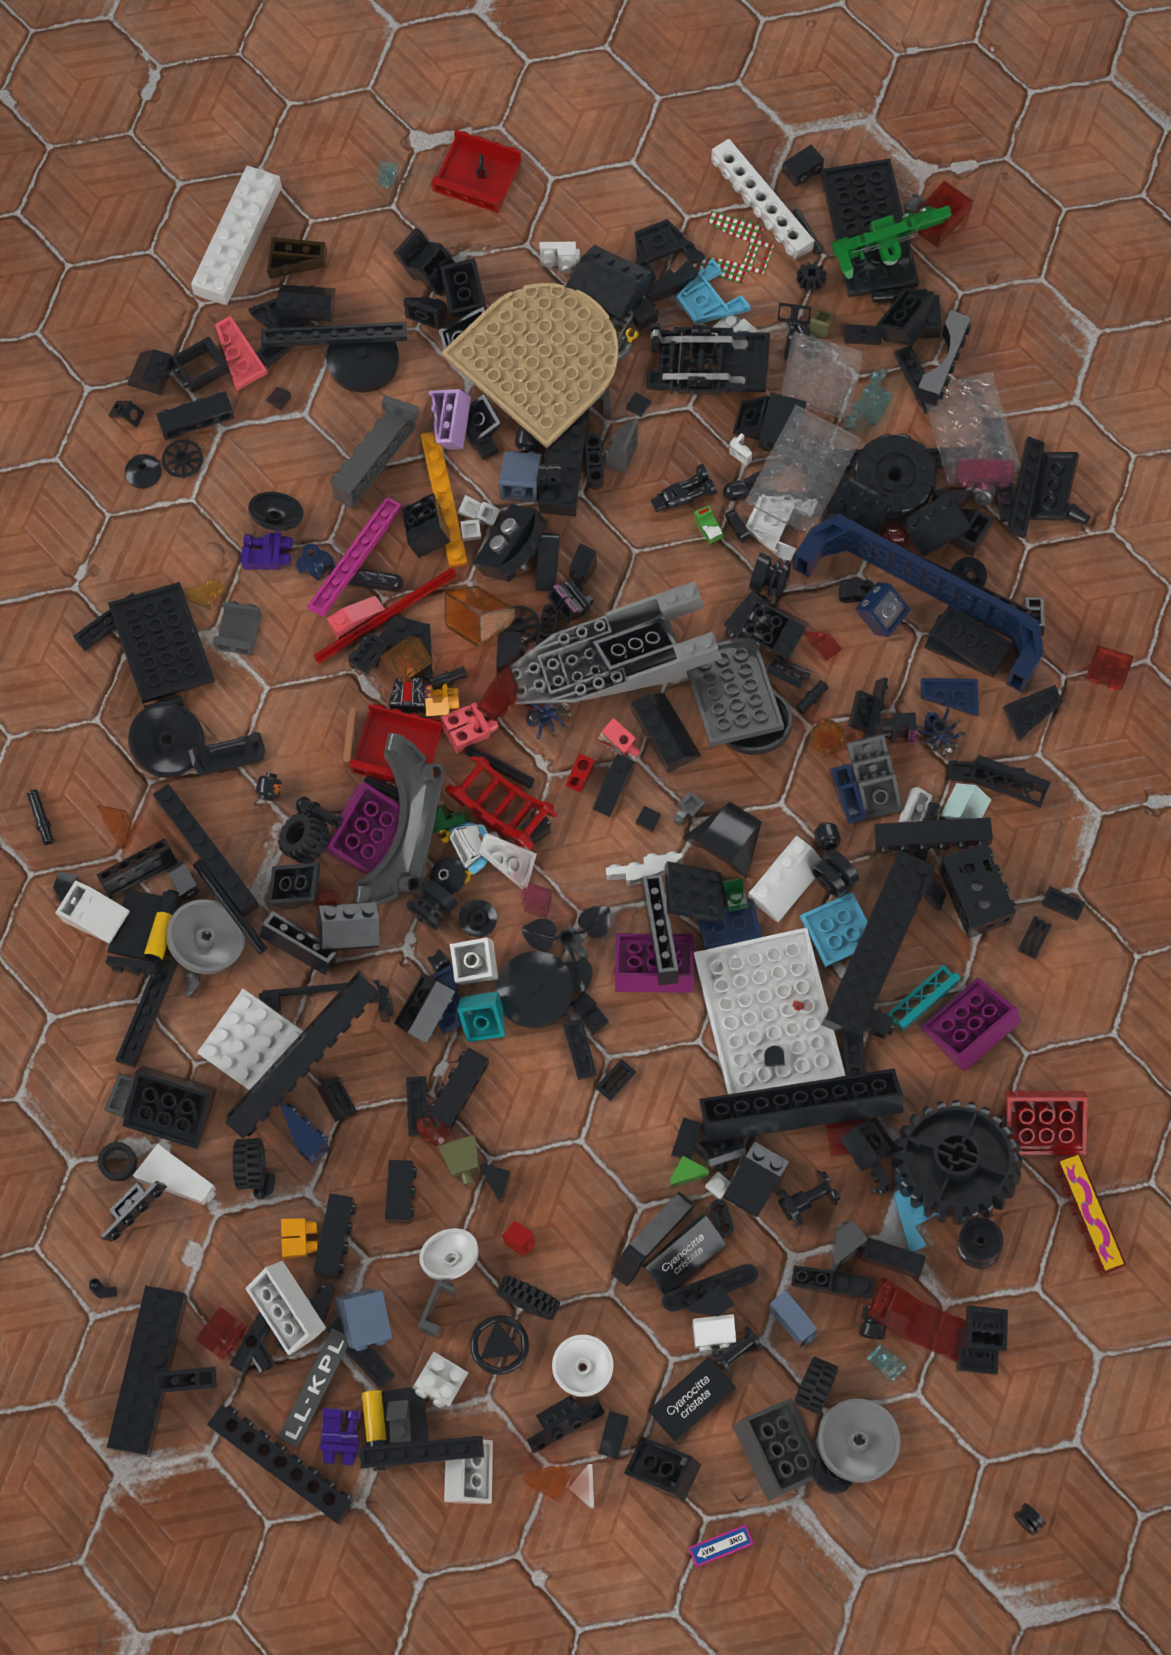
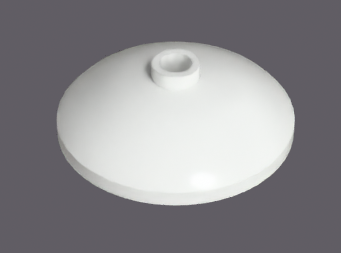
M457 1228L446 1229L434 1234L423 1245L419 1257L420 1265L425 1274L433 1279L441 1281L452 1280L464 1275L473 1267L478 1258L479 1247L474 1236L468 1231Z
M590 1335L572 1336L562 1342L555 1351L552 1361L553 1375L558 1385L567 1393L578 1397L592 1396L603 1390L612 1377L613 1358L611 1352L596 1337ZM581 1364H585L587 1366V1369L585 1371H581L579 1369V1366Z

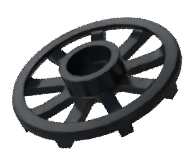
M178 440L166 447L162 455L164 469L171 476L183 479L198 473L203 463V453L200 447L189 440ZM186 443L184 450H180L177 444ZM189 444L196 447L190 453L187 452ZM173 445L177 450L176 454L168 452ZM199 452L200 458H191L192 455ZM166 455L175 458L172 461L165 462ZM190 462H199L196 468L190 464ZM176 463V466L172 471L167 467L168 465ZM181 466L182 474L175 473ZM185 466H188L192 471L185 473Z
M526 606L509 607L498 619V632L510 630L512 632H524L529 636L528 639L524 640V644L534 640L538 634V616ZM513 609H521L519 617H515ZM524 609L531 613L525 619L522 618ZM509 612L513 619L510 621L503 618V616ZM535 618L536 624H526L530 619ZM501 621L510 624V627L501 629ZM526 628H536L533 635L526 630Z

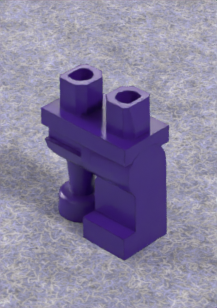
M269 532L264 537L253 538L252 534H245L244 547H242L241 554L243 569L281 570V566H290L291 555L282 553L283 549H292V538L282 536L281 532ZM253 546H261V547H262V550H261V549H251V548H252Z
M323 1408L320 1450L323 1452V1463L335 1464V1455L343 1454L342 1464L354 1466L356 1455H359L360 1439L357 1435V1421L361 1420L362 1412L346 1411L345 1419L349 1420L347 1431H341L342 1409Z

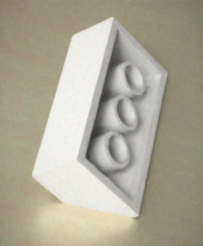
M796 836L749 892L748 900L754 901L755 906L779 923L815 879L810 867L816 861L823 860L810 845Z
M283 1261L266 1267L245 1288L288 1355L293 1354L308 1344L326 1328Z

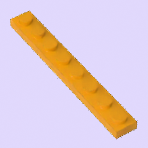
M435 431L420 434L432 491L436 496L450 534L451 542L445 545L449 568L468 565L442 446L436 443Z

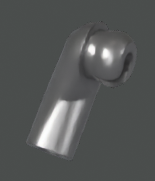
M187 969L185 976L189 985L183 994L191 999L200 987L201 981L199 973Z

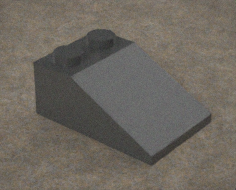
M632 419L619 427L616 434H612L609 442L611 446L609 450H605L603 456L605 468L626 475L638 446L639 419Z

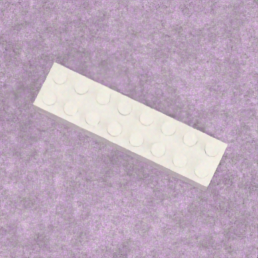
M246 166L193 278L191 286L194 295L227 306L281 191L280 176Z

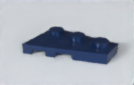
M921 678V699L978 717V679Z
M453 964L430 976L455 991L452 1002L447 1005L442 1020L438 1022L444 1035L462 1026L457 1010L459 998L457 983L454 980Z

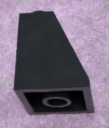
M771 393L759 437L758 448L768 452H779L783 456L794 453L804 422L807 401Z

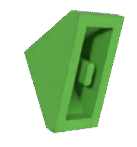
M682 1156L670 1179V1188L708 1177L709 1171L706 1167Z

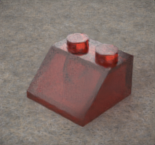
M1097 645L1085 679L1094 684L1101 683L1107 685L1113 690H1122L1134 656Z
M506 665L490 683L476 708L493 721H496L499 716L503 717L509 709L508 706L512 707L518 699L516 695L519 687L509 665Z

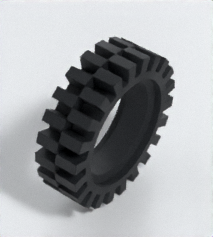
M506 1275L503 1276L496 1291L498 1296L516 1305V1307L547 1320H553L561 1304L559 1300L545 1293V1291L539 1290L537 1287L531 1286L520 1279Z

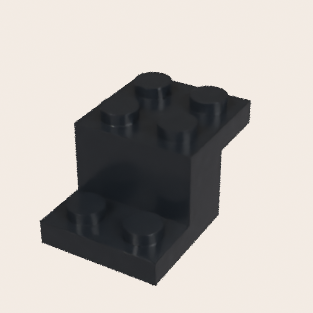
M415 228L393 252L412 279L425 281L435 295H439L444 290L440 266L452 264L455 261L441 243L429 242L419 228Z
M966 1306V1327L959 1329L957 1334L956 1371L988 1375L998 1374V1354L1007 1351V1309Z

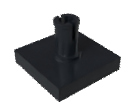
M706 1138L693 1142L695 1151L709 1166L716 1165L718 1172L728 1170L727 1161L746 1155V1148L738 1139L707 1143Z

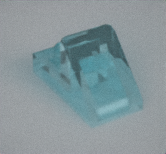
M881 1344L866 1358L872 1366L883 1374L888 1382L894 1381L907 1368L904 1362Z

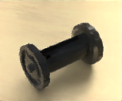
M748 1326L744 1328L746 1336L723 1353L716 1349L712 1351L718 1361L717 1363L721 1365L727 1374L731 1372L729 1364L754 1346L759 1351L763 1348L757 1335Z

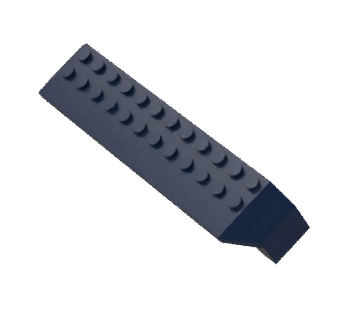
M840 514L810 529L795 553L793 564L795 571L809 578L822 557L848 551L946 605L953 606L963 614L1011 639L1017 661L1010 671L1006 684L1023 693L1038 668L1044 653L1039 620Z

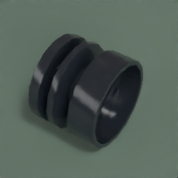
M760 552L752 573L749 589L761 593L766 585L768 586L769 596H771L775 588V597L780 598L790 578L791 561L786 560L784 567H781L782 558H779L774 565L772 564L773 555Z
M426 879L418 888L423 897L413 894V901L409 900L406 903V907L418 921L434 930H438L440 927L439 922L445 921L441 912L451 914L458 905V902L439 884Z

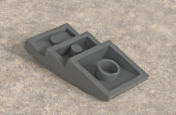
M884 734L847 742L850 763L867 817L866 820L903 811L896 775L893 772Z

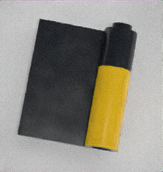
M169 889L160 896L126 890L122 906L130 912L112 939L107 952L152 962H162L167 947V928L181 901L179 893Z
M412 1387L388 1391L373 1390L361 1393L367 1447L392 1444L390 1442L389 1422L386 1420L388 1402L409 1400L411 1442L429 1441L425 1398L418 1396L415 1393L416 1390ZM385 1467L373 1468L374 1472L386 1470Z

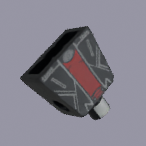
M407 668L405 669L404 677L395 678L389 701L391 710L396 708L403 712L426 713L423 679L416 678L415 669Z

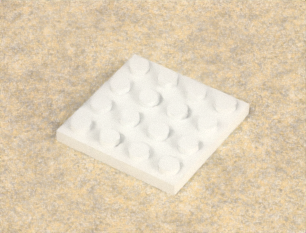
M243 988L197 1053L250 1090L303 1030Z

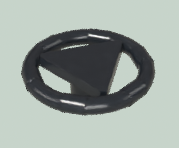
M495 1315L488 1317L479 1323L472 1333L470 1340L471 1355L475 1363L488 1373L495 1375L511 1373L523 1364L528 1355L529 1338L527 1332L516 1319L509 1316ZM495 1323L484 1351L480 1356L478 1338L483 1330ZM499 1323L507 1324L518 1331L521 1339V1352ZM519 1355L516 1360L505 1367H495L483 1360Z

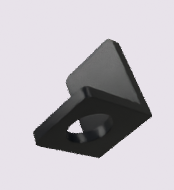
M130 400L116 401L109 413L110 418L123 417L134 427L139 425L144 415V411ZM133 409L137 412L136 420H132L130 417V412Z

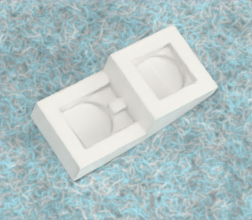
M465 495L457 513L471 520L479 519V523L493 526L500 509L486 502L480 503Z

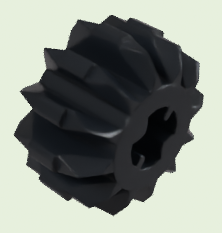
M808 261L807 266L802 264L800 269L797 270L796 282L800 284V289L806 288V292L812 289L815 292L816 288L821 290L826 283L827 273L823 270V265L817 266V262L811 264Z

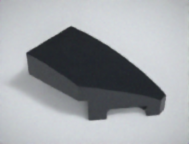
M59 871L53 886L57 901L59 900L62 903L75 880L78 881V875Z

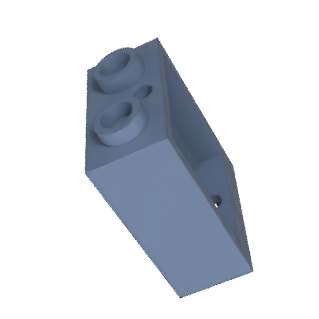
M786 1290L770 1303L768 1310L799 1347L803 1344L807 1346L815 1339V1333L818 1328Z

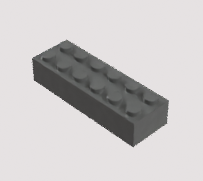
M385 412L382 418H378L374 425L375 427L371 432L368 431L361 445L355 447L350 459L344 461L339 473L333 475L331 486L334 498L353 509L417 427L415 420H406L400 415H392Z

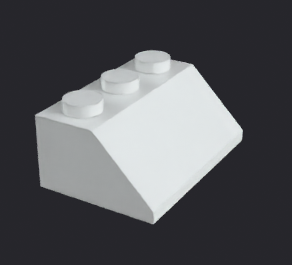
M483 1440L484 1458L445 1461L444 1502L492 1504V1440Z

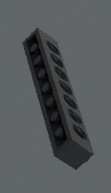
M221 1405L207 1425L339 1525L354 1505L350 1501L352 1497L343 1490L341 1493L337 1492L334 1489L336 1485L327 1478L324 1481L318 1477L319 1472L311 1466L308 1469L301 1464L303 1460L294 1453L292 1456L288 1455L285 1452L287 1448L277 1441L274 1444L268 1440L271 1436L261 1429L258 1432L252 1428L254 1423L246 1417L243 1420L237 1416L238 1411L228 1405L226 1408ZM232 1421H237L238 1423L235 1431L228 1430V1425ZM253 1433V1442L246 1444L244 1442L245 1435ZM264 1445L270 1446V1453L266 1456L260 1454V1449ZM281 1457L286 1458L287 1463L285 1467L277 1468V1460ZM302 1470L303 1477L297 1481L293 1480V1472ZM312 1482L319 1483V1490L315 1493L309 1491V1485ZM329 1494H334L336 1497V1501L332 1505H326L325 1498Z

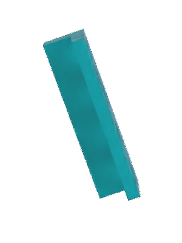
M943 964L886 1015L893 1017V1024L903 1032L955 987L961 977L956 972L952 974ZM943 971L949 978L944 983H937V976ZM925 986H934V991L929 996L923 995V988ZM911 998L920 999V1004L915 1008H908ZM896 1011H906V1016L900 1021L893 1014Z

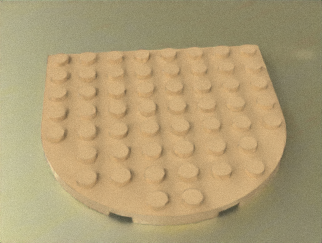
M539 283L523 286L522 289L508 292L500 297L446 347L441 354L534 438L548 448L609 386L618 362V339L608 314L590 296L579 290L575 291L566 288L565 285Z

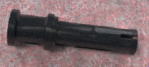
M305 796L297 800L295 807L298 812L306 811L335 828L342 826V823L337 822V820L343 822V818L321 808L318 802H311Z

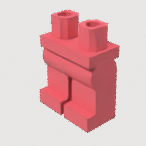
M474 702L469 706L441 716L440 722H442L443 730L447 738L449 737V741L456 754L474 743L490 738V733L498 729V723L495 718L487 721L484 716L489 715L491 712L487 703L477 705Z

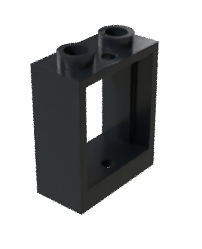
M210 337L171 357L173 361L172 369L176 375L180 374L182 385L184 388L188 387L191 393L229 373L226 361ZM208 352L217 367L191 381L182 365Z

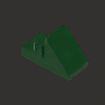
M446 803L442 804L437 811L432 833L466 822L471 818L469 812L462 813L461 810L450 814Z
M739 876L723 879L722 888L729 912L748 908L743 888V878Z

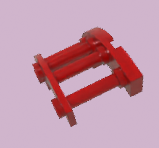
M472 756L470 759L476 764L475 768L460 786L448 785L444 791L460 806L465 804L473 811L471 815L488 828L497 832V834L505 839L508 837L515 840L514 844L530 850L534 846V843L530 840V834L546 815L554 818L558 816L553 810V805L526 794L519 785L511 784L490 767V762L484 757ZM483 770L492 778V781L476 800H471L466 795V790ZM499 784L509 794L496 810L489 814L482 809V804ZM517 797L526 804L512 822L506 825L499 821V817L514 798ZM532 808L539 811L524 831L516 830L517 826Z

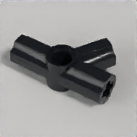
M260 1311L248 1333L243 1336L242 1343L230 1363L231 1367L244 1374L247 1372L252 1361L260 1373L269 1370L275 1365L274 1360L263 1343L271 1328ZM253 1337L257 1338L256 1346L248 1347V1340Z

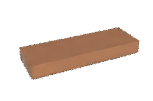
M349 708L343 754L345 768H350V762L353 759L358 720L356 708Z

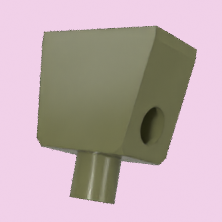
M475 1135L439 1145L440 1154L452 1178L460 1176L463 1186L473 1184L472 1172L479 1170Z

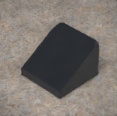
M276 387L266 401L278 410H281L292 397L288 390Z

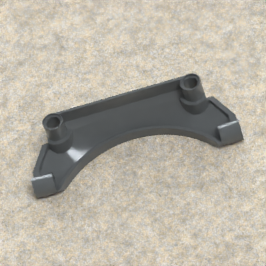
M388 733L384 750V757L395 777L399 793L400 816L397 832L383 860L374 870L357 881L353 903L356 904L376 902L378 906L398 898L399 892L417 893L419 892L418 888L422 885L445 769L441 764L427 763V757L410 740L405 739L404 736Z

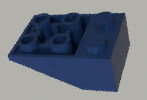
M281 1102V1108L299 1154L314 1166L330 1149L327 1143V1136L319 1129L315 1131L312 1123L306 1117L300 1118L297 1110L290 1103L286 1105Z

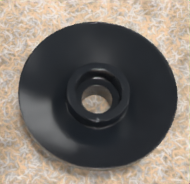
M147 454L133 457L125 467L127 481L136 488H149L158 482L162 473L159 461Z
M961 558L955 562L951 571L983 587L986 584V567L977 558ZM969 571L973 573V578L968 577Z
M450 857L439 860L433 866L430 873V880L439 884L451 895L457 893L463 887L466 879V871L463 864L459 860ZM447 872V876L443 878L444 873Z
M472 900L466 903L460 910V927L469 936L484 937L490 934L496 927L497 912L487 901ZM481 918L482 921L480 923H476L475 919Z

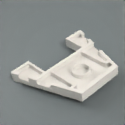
M760 496L746 524V528L754 538L777 557L782 558V561H792L796 548L780 542V538L793 512L811 518L818 501L811 500V502L802 501V499L785 500L781 497Z

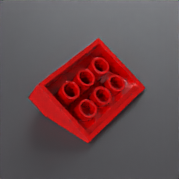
M1004 1091L1005 1127H1011L1014 1131L1012 1139L1020 1143L1019 1155H1086L1088 1103L1086 1093L1084 1091Z

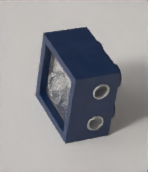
M877 582L855 608L875 635L889 637L911 611L891 584Z

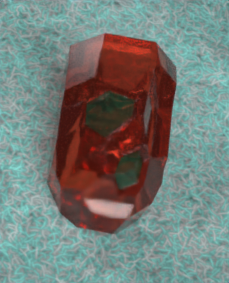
M425 1116L416 1121V1129L420 1136L433 1146L441 1145L450 1134L451 1129L434 1117Z

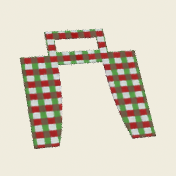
M711 211L707 221L709 224L730 235L749 241L751 245L743 264L705 257V260L692 266L697 271H701V269H705L708 266V262L711 259H714L722 269V274L717 277L743 284L747 271L763 275L774 247L773 244L759 240L764 226ZM759 245L767 247L760 269L751 266Z

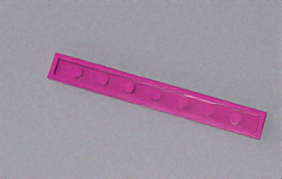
M388 497L384 499L307 605L308 610L322 617L326 615L403 508L402 504Z

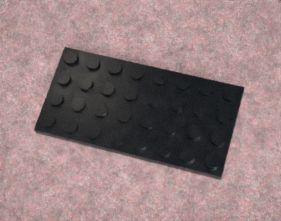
M890 158L820 169L835 241L845 237L850 239L864 233H869V225L872 221L893 215L895 224L899 223L902 219L903 211ZM909 237L898 238V241H901L899 242L901 256L893 265L883 263L879 250L875 249V247L868 249L871 251L863 252L865 259L862 261L859 257H854L853 259L850 257L853 266V278L847 279L843 274L848 298L872 294V291L905 289V287L919 286ZM888 248L889 254L893 255L891 249Z

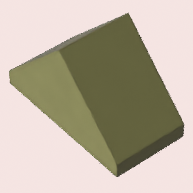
M818 309L811 318L810 334L826 339L835 314Z

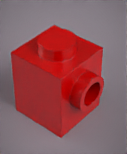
M516 1221L502 1235L504 1244L523 1257L535 1246L534 1233Z

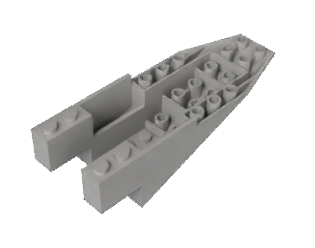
M693 581L605 612V616L549 636L505 669L515 703H572L687 679L689 678L688 670L722 659L713 632L673 645V650L611 672L600 670L592 657L594 641L659 618L663 620L676 642L669 620L704 608L696 582Z

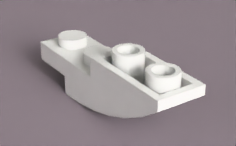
M668 852L666 855L652 853L648 854L647 857H643V864L634 862L628 864V866L610 865L606 868V881L626 879V886L642 884L643 876L665 875V864L667 861L681 864L682 853Z

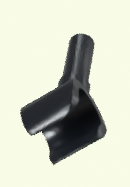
M479 154V168L476 171L478 178L480 171L485 172V178L487 176V172L484 169L483 154Z

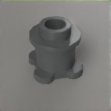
M914 192L912 194L913 198L904 204L905 213L912 211L914 214L919 213L921 208L926 207L927 201Z

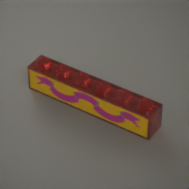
M1080 1153L1057 1160L1053 1168L1057 1178L1061 1179L1063 1184L1061 1186L1062 1192L1071 1203L1069 1204V1209L1073 1216L1076 1215L1078 1231L1086 1239L1084 1244L1087 1252L1093 1256L1094 1261L1092 1263L1095 1271L1104 1276L1123 1269L1126 1266V1262Z

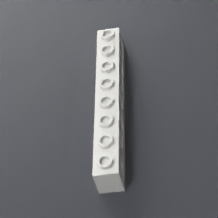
M727 139L713 148L711 155L713 165L719 167L723 177L729 179L734 190L739 192L744 202L753 208L754 214L764 221L765 227L774 233L775 239L784 245L788 255L798 260L813 250L814 239L732 141Z

